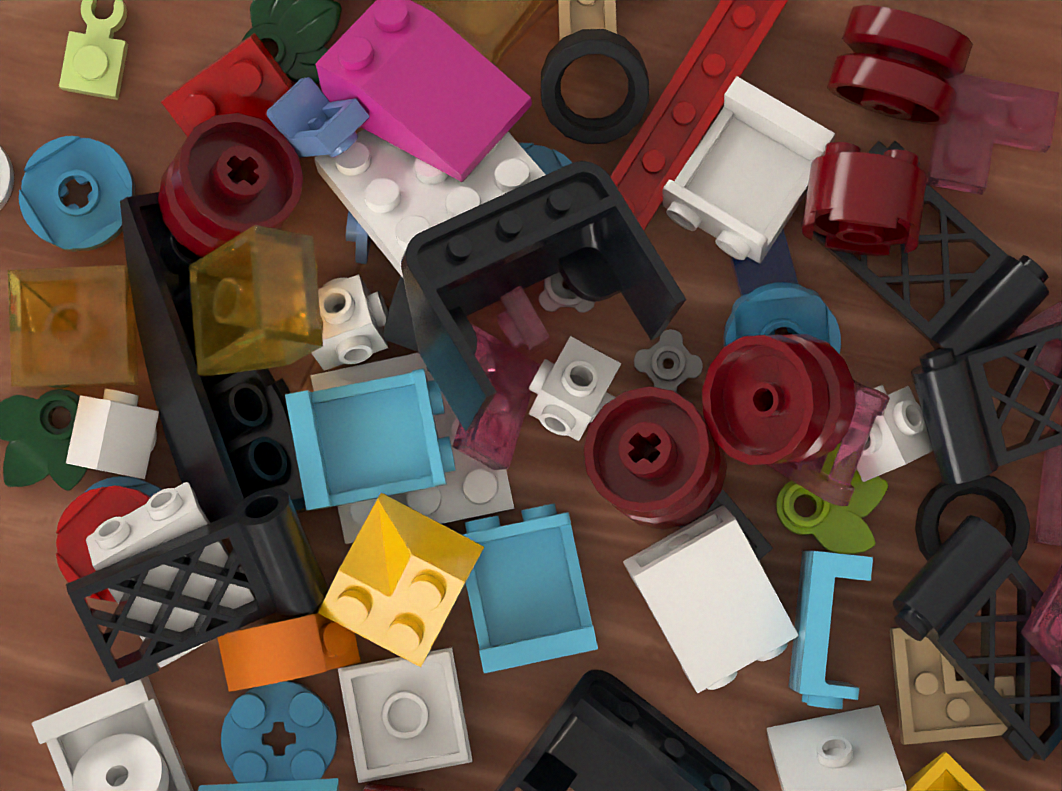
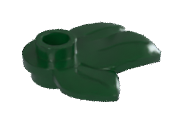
M253 0L250 6L252 29L246 33L242 41L255 33L262 43L274 42L279 48L278 54L274 59L289 79L297 83L301 78L309 77L316 85L320 84L315 64L328 51L325 45L331 40L338 29L342 7L340 3L334 0Z
M54 389L44 393L38 399L23 395H13L0 402V439L9 442L6 447L3 463V477L6 486H30L44 480L50 474L52 479L61 488L70 491L82 480L88 468L66 463L80 399L79 395L65 389ZM60 407L67 408L71 414L69 425L63 429L56 428L52 423V414Z

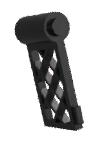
M878 141L868 153L884 155V152L887 150L905 149L896 141L888 148ZM927 183L924 204H929L939 213L940 234L920 235L918 244L941 243L942 274L909 276L908 253H904L905 243L896 244L900 245L902 276L878 277L868 268L867 255H860L859 260L851 253L825 247L826 236L813 231L814 239L923 335L935 350L953 348L955 356L1007 340L1049 295V290L1044 284L1049 277L1034 260L1026 255H1022L1019 260L1007 255ZM947 221L961 233L948 234ZM972 242L989 258L975 273L950 274L948 243ZM965 282L951 297L950 283ZM943 283L944 306L929 322L910 306L909 284ZM888 285H902L903 299Z
M1062 321L963 355L955 356L953 348H943L928 352L919 357L921 365L914 368L911 374L943 484H959L973 481L995 472L999 466L1062 445V426L1049 419L1062 395V368L1056 377L1034 365L1045 342L1054 339L1062 342ZM1028 348L1024 358L1014 354ZM1005 357L1019 365L1004 395L989 387L983 363ZM1030 371L1053 383L1038 413L1015 401ZM992 397L1000 401L997 410H995ZM1013 408L1034 419V422L1023 442L1006 448L1001 427L1009 411ZM1045 426L1054 430L1053 432L1041 435Z
M278 488L257 491L244 498L237 505L234 513L66 584L68 595L111 682L124 678L126 685L158 672L157 663L276 612L294 617L309 615L319 607L328 593L327 583L291 498L285 490ZM229 537L233 549L224 567L199 561L206 546ZM239 564H241L244 573L236 571ZM161 565L179 569L169 591L143 584L149 570ZM192 573L217 580L207 601L182 595ZM229 584L251 589L256 597V600L235 609L219 605ZM107 588L124 593L114 614L90 608L86 597ZM136 596L162 603L152 624L126 618ZM174 607L199 613L194 626L181 632L164 628ZM99 625L107 627L104 634ZM119 630L145 637L139 650L115 659L111 647Z
M969 515L893 600V606L898 613L894 620L913 639L922 641L926 637L934 644L1008 729L1003 733L1002 738L1022 760L1029 761L1033 756L1035 759L1045 761L1062 740V614L1011 556L1013 550L1006 538L985 520ZM1008 578L1017 588V613L996 614V590ZM1033 606L1038 613H1031V607ZM1017 621L1016 654L995 655L996 622ZM1031 621H1046L1052 628L1051 653L1031 654ZM981 622L980 655L966 656L953 640L968 623ZM1051 661V694H1030L1031 662ZM995 663H1016L1015 695L1001 696L996 691ZM974 664H980V671L974 666ZM1050 702V725L1038 738L1030 729V703ZM1009 704H1015V711Z

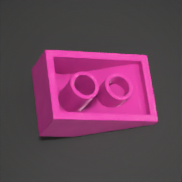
M376 0L315 64L322 93L329 102L356 98L370 116L360 126L361 128L460 182L466 179L532 105L531 97L441 18L434 12L411 0Z

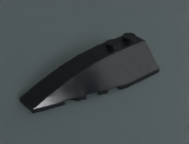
M159 192L124 198L120 201L126 263L137 328L154 399L182 484L186 482L190 484L202 511L210 523L233 514L237 505L247 496L269 488L285 490L290 496L297 514L307 511L285 394L291 393L283 378L275 381L260 356L266 349L255 331L247 334L231 307L237 300L227 283L221 284L214 278L205 263L207 258L200 257L181 245L165 225L158 202Z

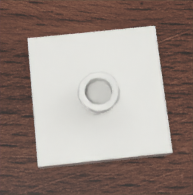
M452 647L430 651L422 667L402 657H395L338 668L358 783L473 762Z
M879 705L766 728L768 743L782 791H907L906 783Z

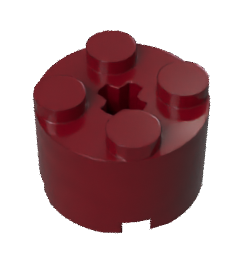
M846 142L826 144L824 155L815 158L811 163L802 234L812 241L813 231L826 236L825 247L851 254L890 256L891 245L905 243L904 253L914 251L919 243L927 175L918 167L919 156L913 152L898 149L887 150L884 152V155L860 152L861 149L858 146Z

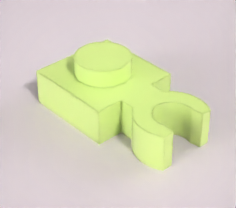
M82 0L81 15L87 24L86 34L69 31L59 87L63 91L118 100L128 44L124 40L113 39L114 32L118 31L126 21V5L123 0H115L112 15L107 19H98L95 17L97 0Z

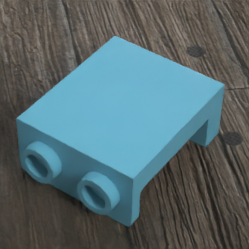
M424 368L412 370V373L310 392L306 390L285 394L305 505L308 511L376 499L381 493L391 496L447 485L445 472L456 471L450 437L438 438L434 415L445 413L441 390L435 380H427Z
M555 503L521 510L523 522L501 526L499 515L465 522L467 534H463V536L484 546L466 582L484 673L598 649L569 512L557 514Z
M802 551L794 627L799 636L793 639L788 688L802 694L801 702H805L809 706L843 709L844 698L858 700L859 687L847 682L825 680L835 577L871 581L873 557Z

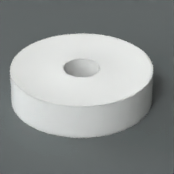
M115 734L96 742L82 755L74 770L72 788L73 791H167L169 772L164 759L150 741L135 734ZM128 775L127 780L122 785L114 786L115 781L119 777Z

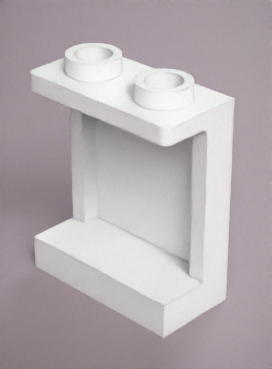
M736 76L724 94L723 109L675 181L669 179L662 189L663 207L668 209L666 211L667 215L681 227L690 231H695L699 227L716 237L715 242L717 246L728 255L739 260H745L746 257H749L761 264L807 193L812 161L824 155L825 146L828 143L834 142L835 133Z
M186 482L176 488H167L157 492L145 505L123 517H113L106 520L93 534L86 538V543L92 565L98 571L210 524L202 511L194 490ZM220 540L206 546L199 561L224 567L230 554ZM167 565L149 570L143 584L169 591L179 569ZM242 566L237 568L236 571L244 573ZM192 573L182 595L207 601L217 580ZM229 584L219 605L235 609L256 600V597L251 589ZM108 588L119 604L124 593ZM136 596L126 617L152 624L162 603ZM174 607L164 628L178 632L184 631L194 626L199 613ZM199 646L163 660L158 665L162 668Z
M724 505L623 561L679 660L686 677L697 693L706 688L714 690L727 685L737 676L738 670L756 660L767 661L778 656L787 648V642L799 636L736 518Z
M148 676L32 722L39 743H47L65 791H73V774L82 755L101 739L123 733L141 736L154 745L168 768L169 786L167 791H194ZM128 775L119 777L115 781L114 786L122 785L127 780Z

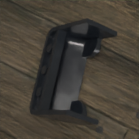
M587 161L573 162L416 234L408 243L401 260V270L419 354L465 432L476 427L497 393L475 357L477 336L466 316L559 272L570 290L581 299L599 302L622 293L650 340L661 336L686 301L684 294L609 174L600 166Z
M590 670L581 677L518 757L495 790L514 791L516 787H519L522 791H567L570 787L574 791H759L752 783L617 677L603 670Z

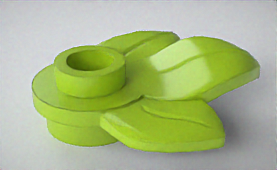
M840 442L833 451L814 461L801 462L798 477L788 482L778 494L776 513L781 524L786 529L798 535H813L827 551L838 554H857L873 548L876 544L870 528L862 518L866 517L880 503L887 491L888 483L879 476L863 482L857 469H845V451ZM801 497L810 499L815 507L814 514L809 517L798 515L794 509L795 500Z

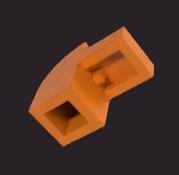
M319 613L232 631L217 637L229 692L293 680L361 663L355 632Z

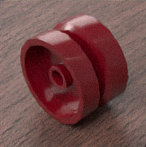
M854 6L850 11L842 39L855 53H847L836 58L827 89L851 104L891 118L927 125H946L950 120L958 94L946 79L961 76L964 73L973 46L970 39L954 28L910 12L881 6Z
M240 113L213 116L193 129L161 177L158 202L163 221L181 245L200 257L220 262L247 259L269 243L277 230L280 229L292 213L301 197L303 173L298 155L286 137L264 120Z
M808 334L742 336L722 348L708 368L702 389L703 416L712 438L728 456L748 465L814 461L833 451L848 433L856 408L854 380L845 359L828 342Z
M650 386L625 391L605 404L589 426L583 449L587 475L598 493L618 511L638 525L661 530L687 525L706 513L722 491L727 470L725 451L712 438L704 416L701 415L700 411L676 392ZM659 455V457L654 462H652L653 459Z

